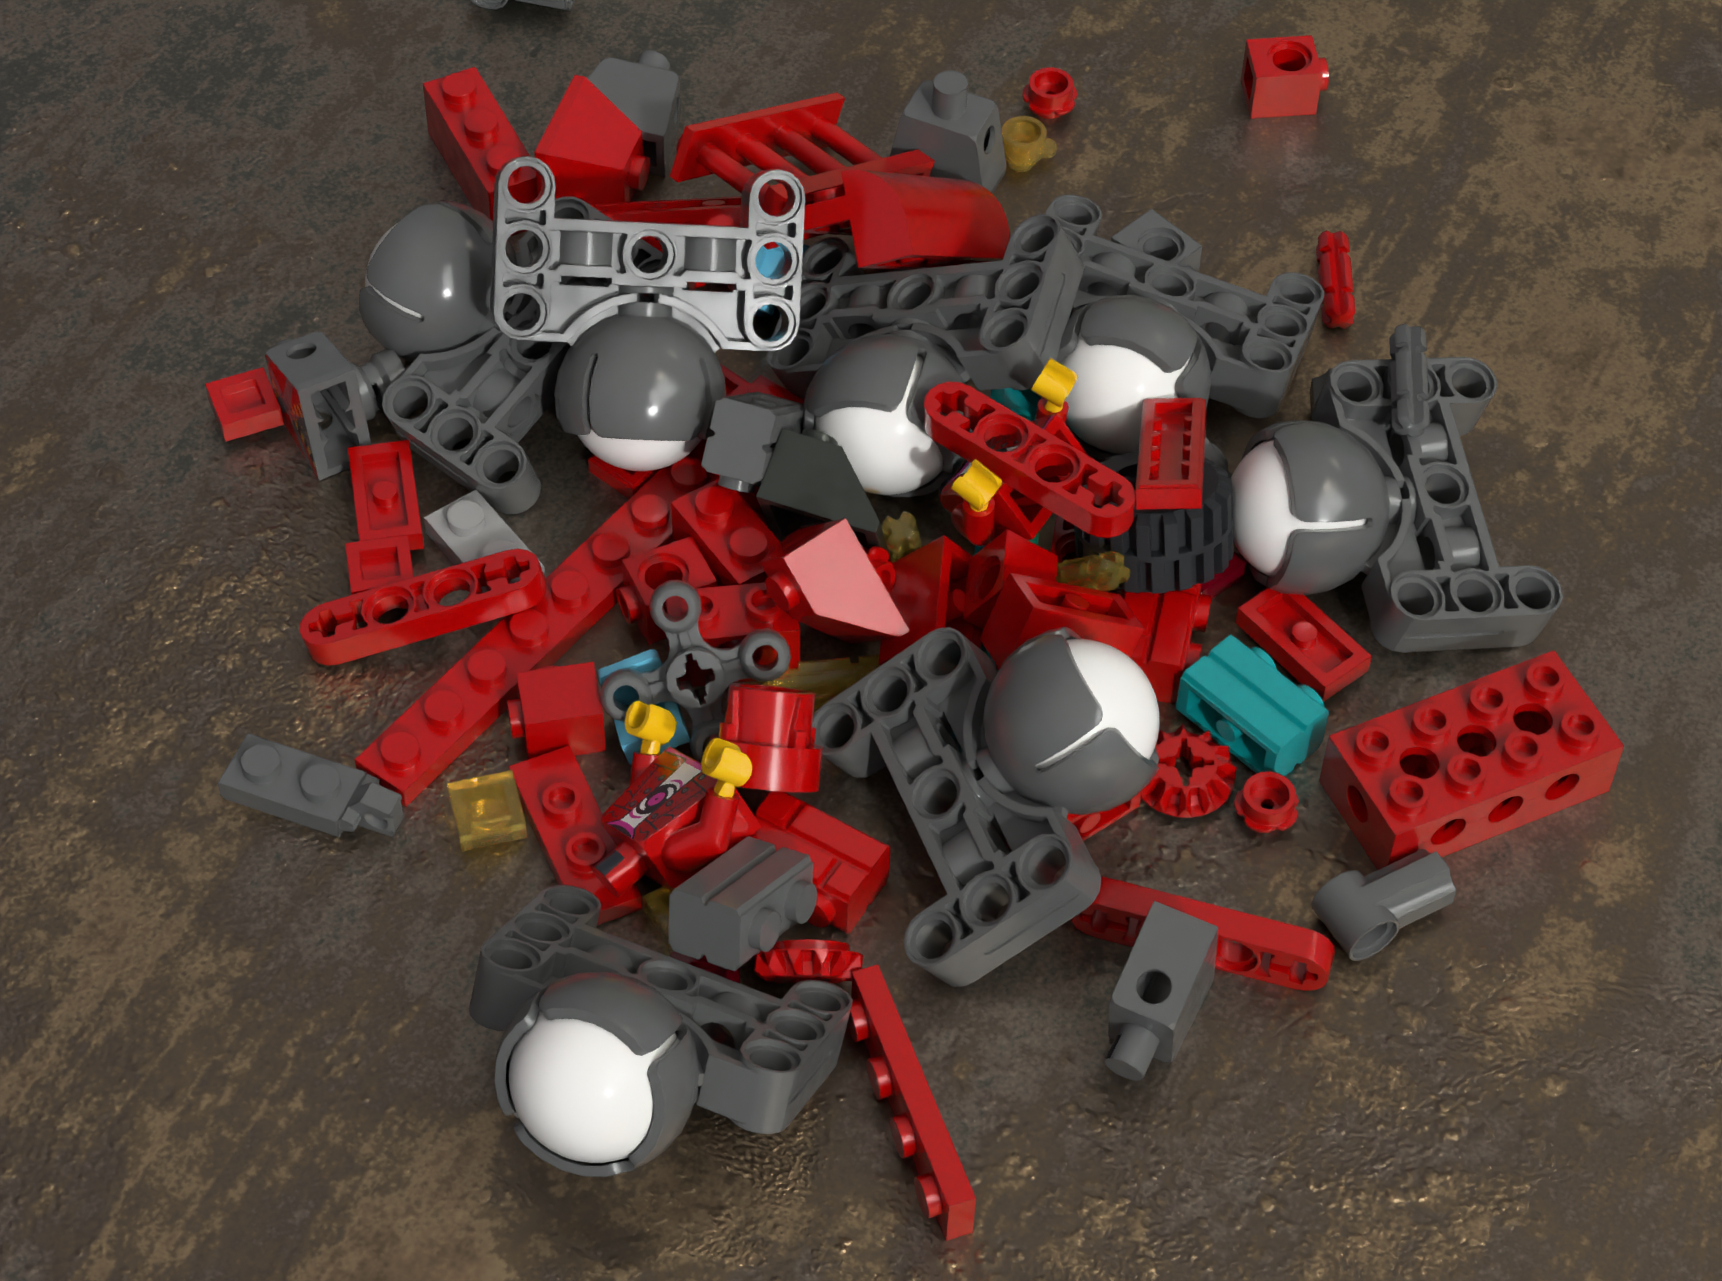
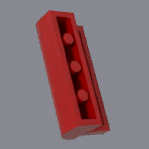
M865 170L841 171L844 187L813 193L814 203L805 205L804 233L853 236L858 268L913 270L1001 261L1004 258L1010 240L1007 217L997 198L985 187L968 180Z

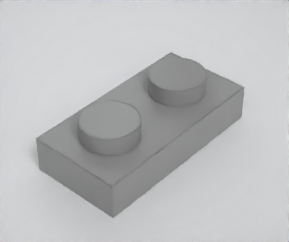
M476 489L424 517L426 534L453 565L511 549L530 551ZM539 561V563H540V565H541V568H542V571H543V574H544V577L546 578V576H545V567H544V565ZM520 577L512 579L511 583L520 581ZM488 586L481 587L483 593L489 591Z

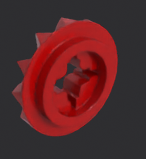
M1183 723L1175 732L1165 733L1159 729L1155 745L1159 756L1157 764L1159 770L1151 782L1142 789L1141 799L1150 807L1163 814L1181 818L1203 816L1221 807L1233 791L1237 767L1233 766L1230 760L1229 746H1219L1213 742L1209 730L1201 735L1189 733ZM1179 757H1185V760H1189V766L1193 769L1192 775L1188 780V786H1183L1182 777H1179V771L1175 768L1176 760Z
M810 939L777 941L771 950L767 952L760 951L753 956L755 974L765 981H775L777 984H796L805 980H821L833 984L852 981V972L862 969L864 958L863 954L850 951V945L847 943Z

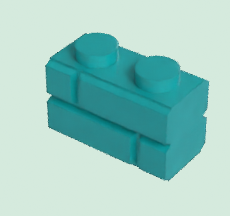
M1231 634L1211 649L1207 657H1201L1186 669L1180 678L1176 709L1204 732L1209 730L1211 737L1220 745L1229 746V752L1255 773L1275 772L1286 776L1294 769L1297 763L1301 764L1319 749L1323 742L1329 711L1325 708L1318 693L1304 684L1296 686L1277 671L1274 661L1264 650L1258 647H1251L1249 649Z

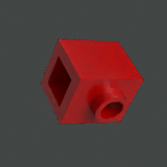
M594 661L565 666L548 665L536 670L516 673L519 699L507 700V709L512 739L525 737L528 759L569 745L575 756L606 751L604 716Z

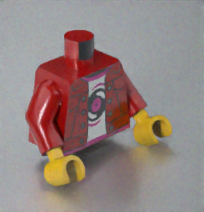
M1050 358L1031 388V391L1042 398L1038 402L1035 420L1030 422L1088 455L1066 426L1069 406L1065 400L1075 385L1078 375ZM1002 435L992 437L986 442V445L991 449L1001 452L1013 450L1020 444L1016 439ZM974 459L972 463L965 460L953 477L941 484L939 490L940 501L943 507L952 513L951 519L955 529L976 546H986L1006 529L1027 540L1034 539L1053 513L1008 486L1005 482H1002L998 476L977 459ZM1059 466L1044 467L1037 472L1041 479L1056 483L1064 481L1071 476L1065 468Z
M634 701L629 706L624 721L627 733L642 739L640 752H633L630 785L602 814L601 818L602 826L614 841L616 847L592 867L600 882L618 898L644 875L673 891L762 827L735 788L743 786L751 776L752 764L748 756L742 753L737 745L720 738H713L709 742L703 753L701 763L670 746L660 754V746L669 742L676 731V719L669 710L640 701Z

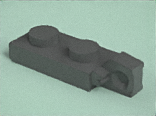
M247 733L218 781L220 796L226 800L340 837L343 831L354 832L357 826L393 837L404 818L401 794L380 786L379 779L366 774L364 771Z

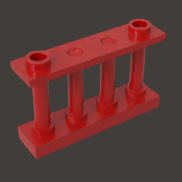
M836 92L685 126L684 132L677 143V154L669 177L678 183L715 174L742 194L744 184L750 176L754 175L745 166L754 165L761 171L779 169L790 172L799 179L804 188L805 205L814 203L813 193L844 187L841 171L865 170L930 176L935 160L919 149L882 158L836 125L845 101V97ZM829 147L853 165L844 166L821 148ZM783 157H794L816 173V175L808 176ZM778 180L775 181L779 184L771 186L765 183L759 192V205L768 215L780 213L787 204V190ZM804 233L803 240L824 234ZM775 242L763 245L766 249L779 247Z

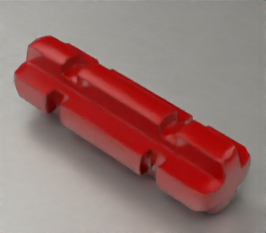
M1326 230L1318 236V245L1316 246L1317 262L1320 264L1318 267L1319 284L1324 290L1322 302L1324 306L1321 307L1322 322L1330 329L1338 326L1346 329L1354 323L1353 316L1356 312L1355 299L1351 294L1354 292L1351 258L1347 254L1350 252L1349 238L1342 231L1331 233Z

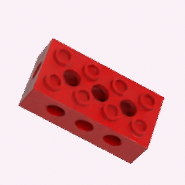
M1555 650L1329 735L1319 782L1376 869L1379 870L1421 849H1425L1430 853L1437 851L1441 857L1447 856L1609 792L1624 745Z

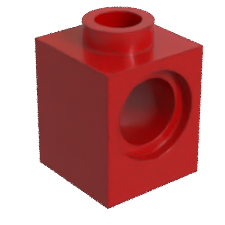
M1312 35L1246 39L1240 81L1250 119L1316 114L1320 91H1326L1328 88L1329 72L1326 58H1318Z
M1006 529L969 559L963 620L984 629L1009 573L1056 582L1058 556Z
M690 536L623 559V587L616 589V596L625 621L628 624L637 622L649 645L667 638L665 632L654 623L649 608L652 593L660 584L668 580H682L697 589L717 587V580L693 537ZM664 602V603H663V608H664V610H665V612H666V604H665V602Z

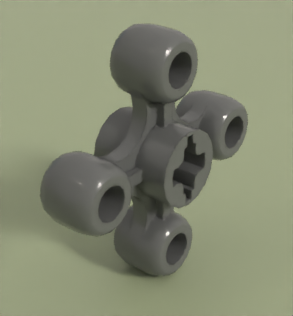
M668 580L654 590L649 602L650 615L654 623L665 632L669 639L670 650L667 659L660 667L652 671L640 672L631 668H623L610 673L603 681L600 699L605 712L613 719L621 722L625 721L626 712L631 704L625 705L618 702L614 692L617 688L624 685L632 686L639 694L636 701L648 705L668 701L680 704L688 711L693 722V730L690 736V752L694 759L701 763L705 751L704 740L712 734H719L720 722H725L726 716L722 710L721 700L729 684L746 678L760 682H769L781 677L788 669L791 660L790 647L780 633L768 628L756 629L749 633L740 644L732 648L720 649L711 646L703 639L699 632L698 620L702 608L701 598L697 590L688 582ZM671 596H679L686 600L688 608L684 614L674 617L665 612L663 603ZM762 645L772 646L777 651L775 660L768 665L758 664L752 657L754 651ZM692 653L693 660H697L701 669L712 668L714 671L705 676L706 687H704V695L699 696L698 690H694L693 684L690 681L680 682L678 680L679 677L686 673L687 654Z

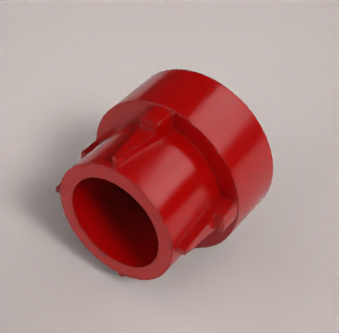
M729 684L725 722H720L719 734L711 735L710 741L713 738H720L733 743L750 759L752 764L751 776L740 787L781 792H817L819 790L823 747L814 744L816 728L812 727L815 692L770 685Z

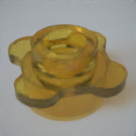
M1017 116L1007 120L1002 126L1005 158L1010 168L1015 171H1028L1038 160L1052 158L1056 154V142L1053 139L1046 138V127L1038 119L1030 116Z

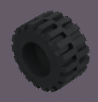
M1139 451L1114 455L1100 462L1125 477L1133 485L1136 492ZM1204 457L1202 509L1136 510L1135 493L1134 521L1129 530L1123 534L1111 538L1096 537L1074 525L1075 555L1078 567L1084 569V575L1091 580L1101 581L1103 586L1112 589H1124L1125 592L1133 593L1148 592L1154 594L1175 590L1181 591L1193 588V585L1204 584L1214 579V574L1223 573L1229 566L1228 561L1232 560L1234 553L1232 481L1228 478V473L1222 467L1214 466L1213 461ZM1110 502V503H1109V504H1112V505H1114V506L1117 507V504H1116V503H1113V502ZM1094 503V506L1101 509L1103 507Z

